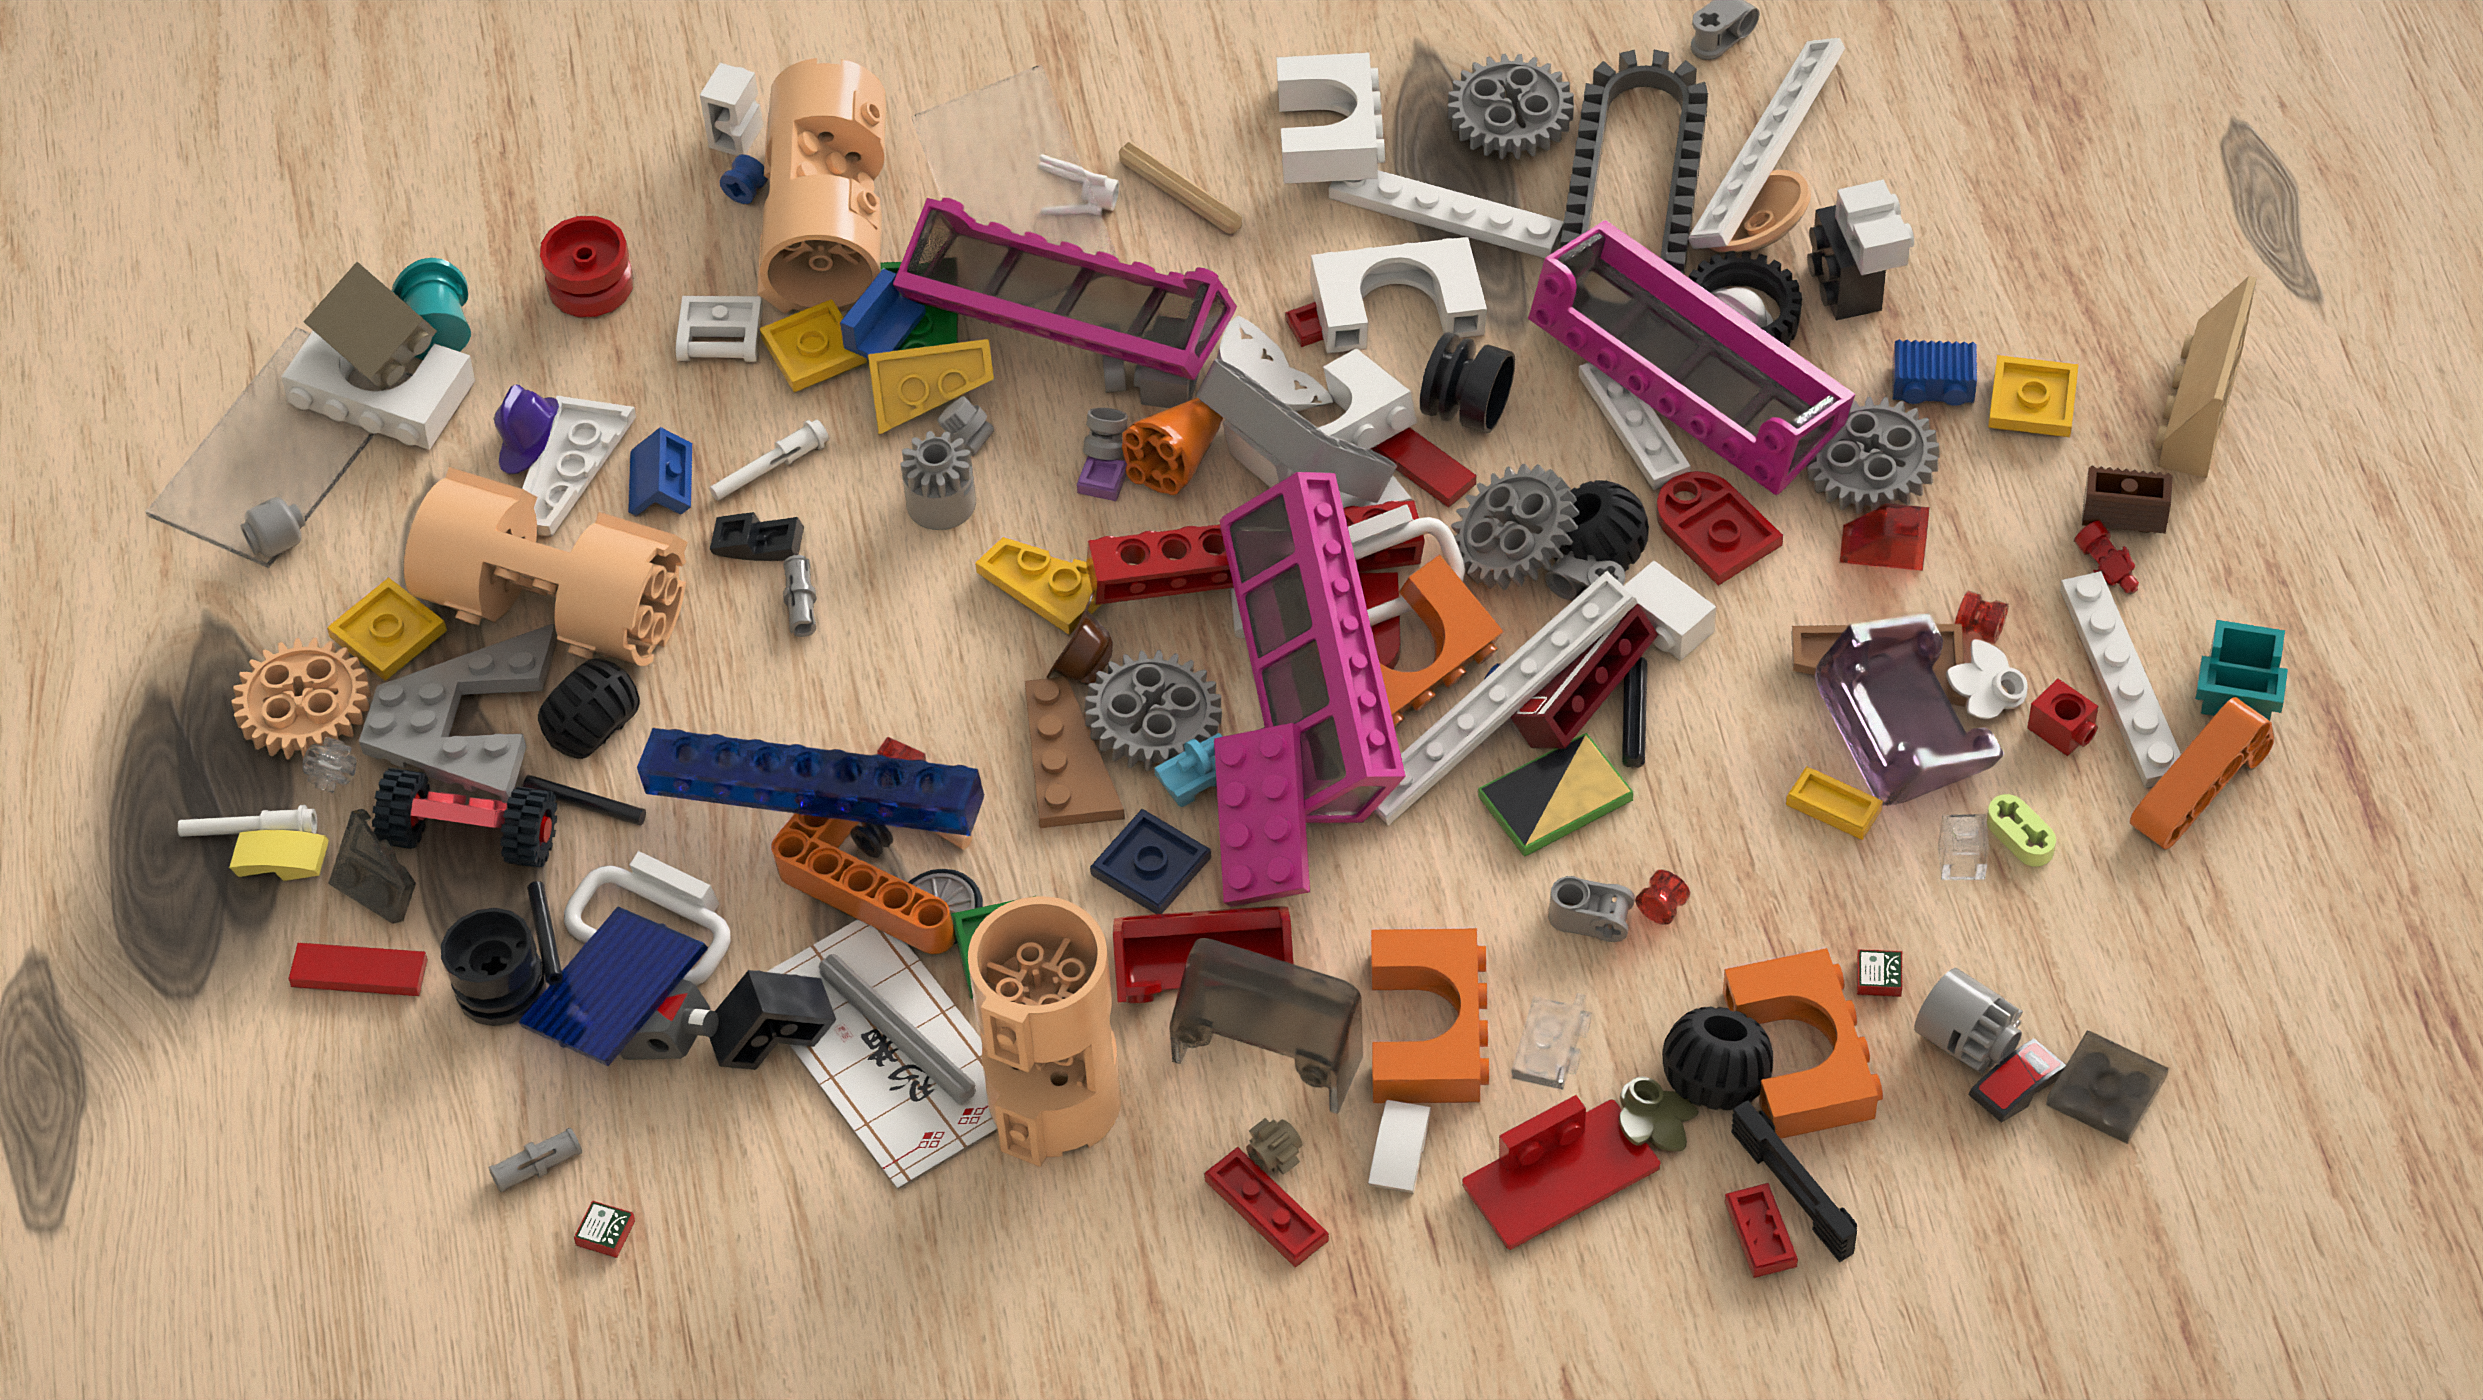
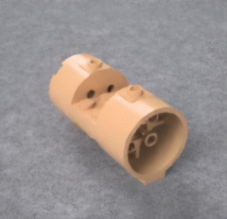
M817 58L800 61L783 70L771 85L764 162V176L770 180V190L763 208L757 294L785 314L792 309L803 311L830 299L834 301L840 312L850 310L877 277L881 269L882 210L880 198L873 191L874 179L880 174L885 159L886 92L880 80L872 72L856 63L841 59V65L830 63L817 64Z
M451 467L448 468L446 477L436 483L425 496L409 532L404 556V579L406 587L412 596L452 608L457 611L455 618L479 626L481 619L496 623V620L506 614L512 607L522 588L545 597L549 594L556 597L554 619L558 635L557 640L570 645L568 653L588 660L592 659L595 653L639 666H647L653 662L652 651L656 645L665 647L673 632L682 606L686 582L679 580V566L683 567L686 563L684 552L687 541L675 534L599 512L596 522L581 534L571 552L536 543L537 519L534 506L538 498L537 496L518 487Z
M1045 896L1018 899L999 907L980 923L969 945L968 965L975 1015L980 1028L982 1042V1064L988 1107L997 1127L1001 1152L1041 1167L1046 1157H1062V1152L1077 1149L1086 1144L1090 1148L1111 1130L1121 1107V1085L1116 1039L1110 1026L1112 995L1107 946L1100 926L1084 909L1063 899Z

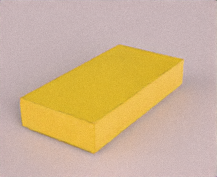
M1806 766L1786 796V805L1863 840L1882 811L1883 800Z

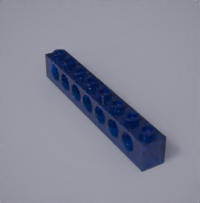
M652 728L637 765L645 794L965 836H971L985 796L978 769L969 768L964 765L952 766L928 763L919 759L912 761L889 758L879 754L849 753L840 749H817L800 744L770 743L760 739L730 738L720 734L707 735L685 732L680 729Z

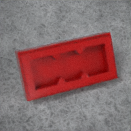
M1769 1183L1726 1193L1724 1202L1753 1278L1797 1267L1798 1258Z

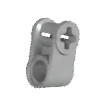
M1745 0L1711 1L1693 15L1692 25L1696 32L1691 41L1692 53L1696 57L1706 60L1720 57L1726 50L1753 31L1759 20V9Z
M1570 551L1562 559H1557L1552 566V570L1545 574V582L1556 595L1573 601L1606 571L1612 576L1614 574V578L1624 585L1625 571L1616 562L1596 561L1594 555H1588V561L1574 558L1573 552Z
M1565 876L1554 882L1551 888L1548 919L1554 928L1562 932L1596 937L1607 942L1622 941L1628 935L1629 928L1626 919L1628 910L1635 903V895L1630 889L1618 884H1604L1580 879L1575 876ZM1613 897L1617 898L1616 902L1612 901ZM1564 903H1571V904H1574V906H1568V905H1565ZM1608 924H1612L1611 929H1608Z

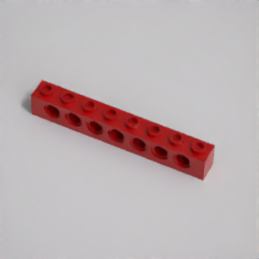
M1414 500L1403 502L1388 501L1379 505L1347 506L1343 508L1348 527L1406 504L1409 507L1413 520L1419 518ZM1266 516L1264 518H1288V516ZM1220 524L1201 527L1185 526L1177 530L1144 531L1136 535L1104 536L1096 540H1088L1086 565L1092 592L1096 590L1093 596L1095 605L1234 588ZM1424 535L1356 560L1358 572L1421 564L1425 543ZM1270 559L1271 566L1283 559ZM1299 564L1275 577L1274 581L1283 582L1302 579Z

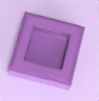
M1088 456L1077 482V493L1117 501L1127 475L1125 471L1126 461L1118 459L1102 460Z

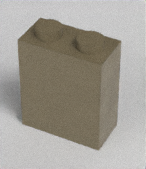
M358 262L352 266L303 321L382 391L389 385L395 384L402 377L405 367L416 355L423 353L429 347L432 337L437 332L428 322Z

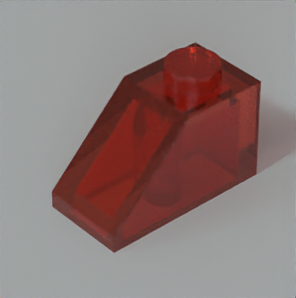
M1888 503L1844 524L1839 563L1923 571L1930 507Z

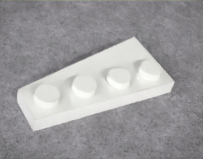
M556 396L559 408L552 424L548 442L542 454L530 466L522 489L538 497L534 506L537 519V535L553 536L635 420L636 413L634 407Z

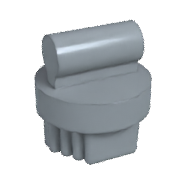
M965 396L960 397L948 406L937 419L939 425L950 433L951 443L958 438H962L964 449L970 450L971 456L978 452L994 432L993 426L985 421L987 414L978 405L973 406Z

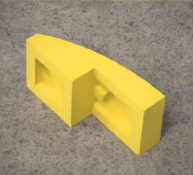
M289 830L239 832L229 868L238 877L275 872L283 881L319 876L329 840L325 835Z

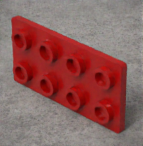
M1572 1096L1499 1135V1159L1462 1179L1463 1188L1507 1249H1514L1660 1170L1661 1162L1646 1142L1637 1146L1624 1136L1618 1120L1622 1109L1615 1100L1610 1099L1586 1112V1107L1578 1096Z

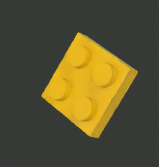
M832 299L759 328L763 343L793 392L867 363L865 357L844 349L840 322L844 317Z
M1997 355L1988 428L2070 437L2079 364Z
M389 577L327 627L331 639L341 647H346L350 654L354 657L357 656L360 662L384 681L389 679L447 631L445 621Z

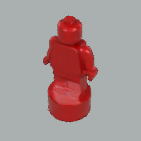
M2098 520L2090 523L2074 538L2075 544L2084 555L2091 554L2100 566H2098V570L2094 569L2093 572L2101 571L2108 585L2112 586L2117 583L2120 584L2125 593H2135L2138 590L2139 582L2132 575L2135 564L2129 554V550L2123 546V550L2117 551L2109 540L2111 533L2101 521Z

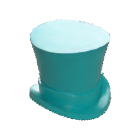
M424 258L407 266L396 278L392 286V292L437 331L432 337L429 347L423 353L416 355L415 358L424 360L434 344L460 352L468 344L471 337V329L462 310V306L468 300V283L464 275L456 266L439 258Z

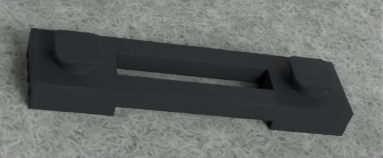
M1748 1100L1733 1109V1129H1731V1133L1757 1164L1762 1161L1765 1162L1813 1220L1814 1226L1812 1230L1839 1263L1853 1255L1857 1236V1223L1845 1208L1842 1207L1839 1210L1777 1136L1775 1125L1762 1110L1758 1113Z

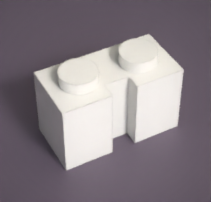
M719 63L700 94L709 148L736 156L746 155L762 129L761 107L755 100L758 95L755 72Z
M1884 179L1837 190L1835 218L1861 275L1908 265L1909 249L1914 246L1912 228L1909 223L1904 224L1900 216L1899 200L1896 194H1890Z
M1652 561L1624 585L1636 597L1637 603L1659 634L1653 643L1661 651L1669 652L1681 661L1714 633L1716 606L1657 562Z

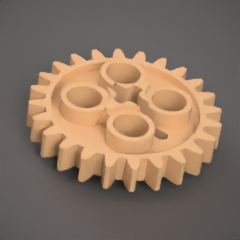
M296 638L291 649H287L280 642L278 643L279 653L272 654L265 649L263 650L265 661L262 663L252 659L249 661L252 673H239L242 684L233 687L236 698L231 700L238 728L242 729L246 740H253L257 750L267 746L269 755L273 757L280 749H283L286 759H290L295 750H300L302 757L307 759L312 748H316L321 755L325 754L324 744L328 742L336 747H340L338 736L341 734L353 737L354 732L351 724L363 725L364 720L361 712H366L370 709L367 698L371 697L369 682L365 669L360 666L357 656L350 658L346 647L336 652L333 641H329L323 648H320L317 638H313L308 647H303L300 639Z

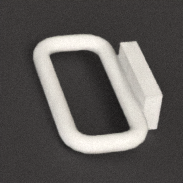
M1407 504L1348 527L1355 560L1420 535L1431 534L1439 542L1447 564L1463 582L1465 574L1464 561L1449 527L1442 521L1430 517L1413 520ZM1399 597L1368 609L1367 612L1370 625L1373 626L1413 609L1403 597Z
M640 851L637 852L629 864L633 871L632 873L612 865L599 867L588 873L569 899L564 910V924L572 936L595 949L608 937V935L584 924L581 914L595 891L601 885L614 883L710 929L714 937L711 945L694 969L687 971L681 979L690 981L698 986L713 974L726 954L731 940L730 929L726 921L715 913L719 902L711 885ZM613 938L602 952L607 953L617 939ZM622 942L611 956L615 958L626 944ZM630 947L620 961L624 962L635 948ZM640 951L629 965L633 967L644 953ZM649 955L638 970H641L642 966L646 967L653 957ZM658 960L652 969L656 970L662 961ZM667 964L661 972L667 973L672 966ZM676 969L672 975L677 976L681 970Z

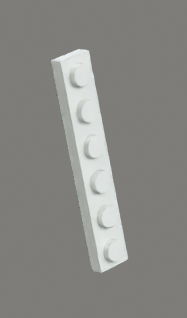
M1379 170L1378 179L1332 181L1329 187V199L1546 258L1555 252L1562 236L1564 221Z
M2100 571L2061 580L2060 592L2145 789L2154 787L2180 757L2181 753L2104 576Z

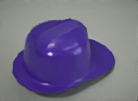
M517 384L510 387L493 418L495 427L503 440L499 455V465L503 472L509 475L518 474L528 469L542 454L559 408L557 399L553 397L542 398L537 393L525 390Z

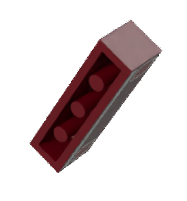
M1638 603L1510 717L1531 748L1565 749L1659 634Z

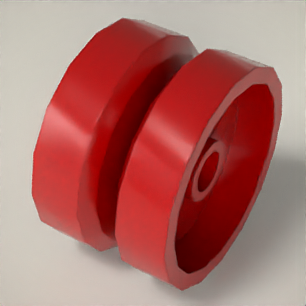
M576 216L558 223L547 232L542 240L540 260L545 273L547 292L552 303L562 312L576 317H597L618 308L632 292L634 276L629 261L627 241L622 230L612 221L598 216Z

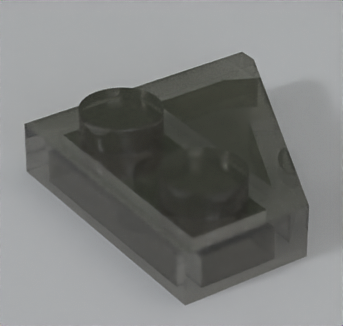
M364 809L352 811L328 884L392 924L404 921L416 882L405 866H402L397 861L396 854L386 839L379 841L367 824L371 819L369 813Z

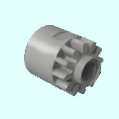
M928 431L926 439L923 441L917 437L912 438V449L905 448L902 450L903 462L900 463L909 516L918 525L932 530H947L961 525L969 519L976 507L970 450L964 449L962 438H958L951 443L950 433L947 431L941 437H935L932 431Z
M1953 968L1936 983L1928 994L1917 1015L1914 1030L1951 1056L1983 1074L1987 1067L1992 1068L1995 1062L2000 1064L2004 1058L2015 1051L2022 1036V1031L2018 1027L2021 1024L2019 1018L2023 1011L1960 969Z

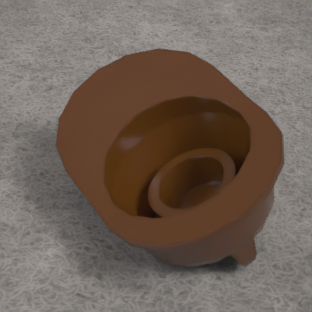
M1093 590L1074 636L1049 671L1048 679L1055 672H1058L1084 685H1089L1090 683H1095L1096 673L1098 671L1103 672L1112 656V639L1109 632L1088 611L1096 590Z

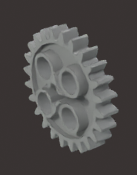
M1502 54L1501 62L1496 63L1488 56L1486 57V66L1483 67L1474 62L1472 63V73L1462 70L1461 81L1454 80L1453 91L1448 94V119H1452V130L1459 131V140L1465 141L1470 139V149L1472 150L1483 145L1484 155L1486 156L1493 150H1499L1500 159L1506 156L1507 151L1513 152L1515 158L1520 159L1521 151L1527 150L1531 156H1536L1537 146L1547 151L1550 150V140L1560 142L1561 132H1568L1569 123L1573 120L1574 94L1570 93V83L1562 82L1561 71L1551 74L1550 63L1538 67L1537 57H1533L1528 63L1523 62L1522 54H1518L1515 61H1509L1507 55Z
M1867 397L1865 406L1861 407L1853 400L1846 424L1806 466L1809 481H1814L1817 493L1825 491L1828 503L1839 497L1840 509L1842 510L1848 507L1850 503L1855 504L1857 514L1862 512L1865 505L1871 506L1873 514H1877L1879 506L1885 504L1892 512L1895 510L1894 501L1899 499L1902 503L1909 505L1910 492L1922 496L1923 484L1932 485V472L1938 471V458H1940L1936 430H1930L1928 418L1919 420L1917 408L1905 413L1903 401H1900L1892 408L1889 407L1888 397H1884L1880 405H1874L1872 398ZM1816 429L1812 430L1813 438L1806 440V446L1820 436L1819 431Z
M1522 464L1517 474L1510 467H1506L1504 477L1501 479L1495 473H1492L1491 484L1487 487L1479 482L1477 488L1480 493L1477 496L1466 495L1465 497L1470 504L1469 507L1460 508L1456 511L1462 518V521L1451 524L1452 529L1457 533L1454 537L1464 561L1465 573L1477 584L1483 582L1489 589H1492L1498 583L1503 590H1506L1511 580L1518 587H1522L1524 576L1528 574L1534 581L1538 580L1537 569L1543 567L1545 570H1552L1549 560L1552 557L1562 559L1564 555L1559 550L1560 546L1573 543L1566 533L1578 529V525L1572 518L1579 515V510L1573 505L1577 499L1570 491L1571 488L1553 470L1549 469L1545 472L1538 464L1532 471L1526 464Z
M1157 650L1154 659H1148L1145 652L1140 651L1139 660L1133 661L1125 654L1123 655V665L1121 667L1112 661L1108 662V674L1098 671L1096 673V683L1089 684L1088 696L1085 697V725L1090 727L1091 740L1100 739L1099 750L1101 752L1113 748V761L1126 756L1128 757L1129 768H1132L1137 761H1143L1145 771H1149L1153 762H1159L1160 765L1184 752V744L1191 739H1196L1201 743L1218 733L1219 724H1221L1222 709L1221 695L1216 694V682H1206L1207 671L1205 669L1193 673V660L1186 662L1184 665L1178 664V654L1176 653L1169 661L1163 660L1161 650Z

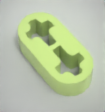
M2010 794L1995 797L1988 807L1986 821L1989 830L2024 864L2032 867L2048 864L2053 858L2056 845V836L2053 830L2019 797ZM2002 812L2007 817L2001 819L1999 818V813ZM2014 814V821L2008 815ZM2028 840H2030L2033 844H2038L2042 842L2043 848L2041 849L2037 845L2029 847Z

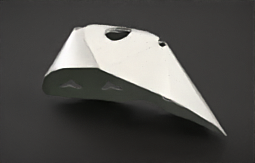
M1236 316L1228 323L1221 339L1217 359L1243 371L1296 412L1333 403L1330 393L1313 377L1289 367L1283 351L1257 326L1240 316ZM1242 328L1245 334L1252 336V339L1242 340L1239 329ZM1262 349L1266 350V354L1272 357L1273 361L1261 358L1263 354ZM1294 381H1298L1300 386H1305L1307 389L1295 390ZM1314 396H1318L1317 400L1321 401L1322 403L1311 402L1313 401Z

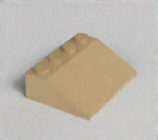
M2248 276L2204 314L2197 322L2194 336L2186 334L2181 352V358L2187 359L2185 366L2177 364L2172 388L2178 389L2176 396L2168 395L2163 418L2168 419L2169 423L2168 426H2159L2154 449L2161 450L2159 467L2204 478L2208 477L2242 356L2257 277Z

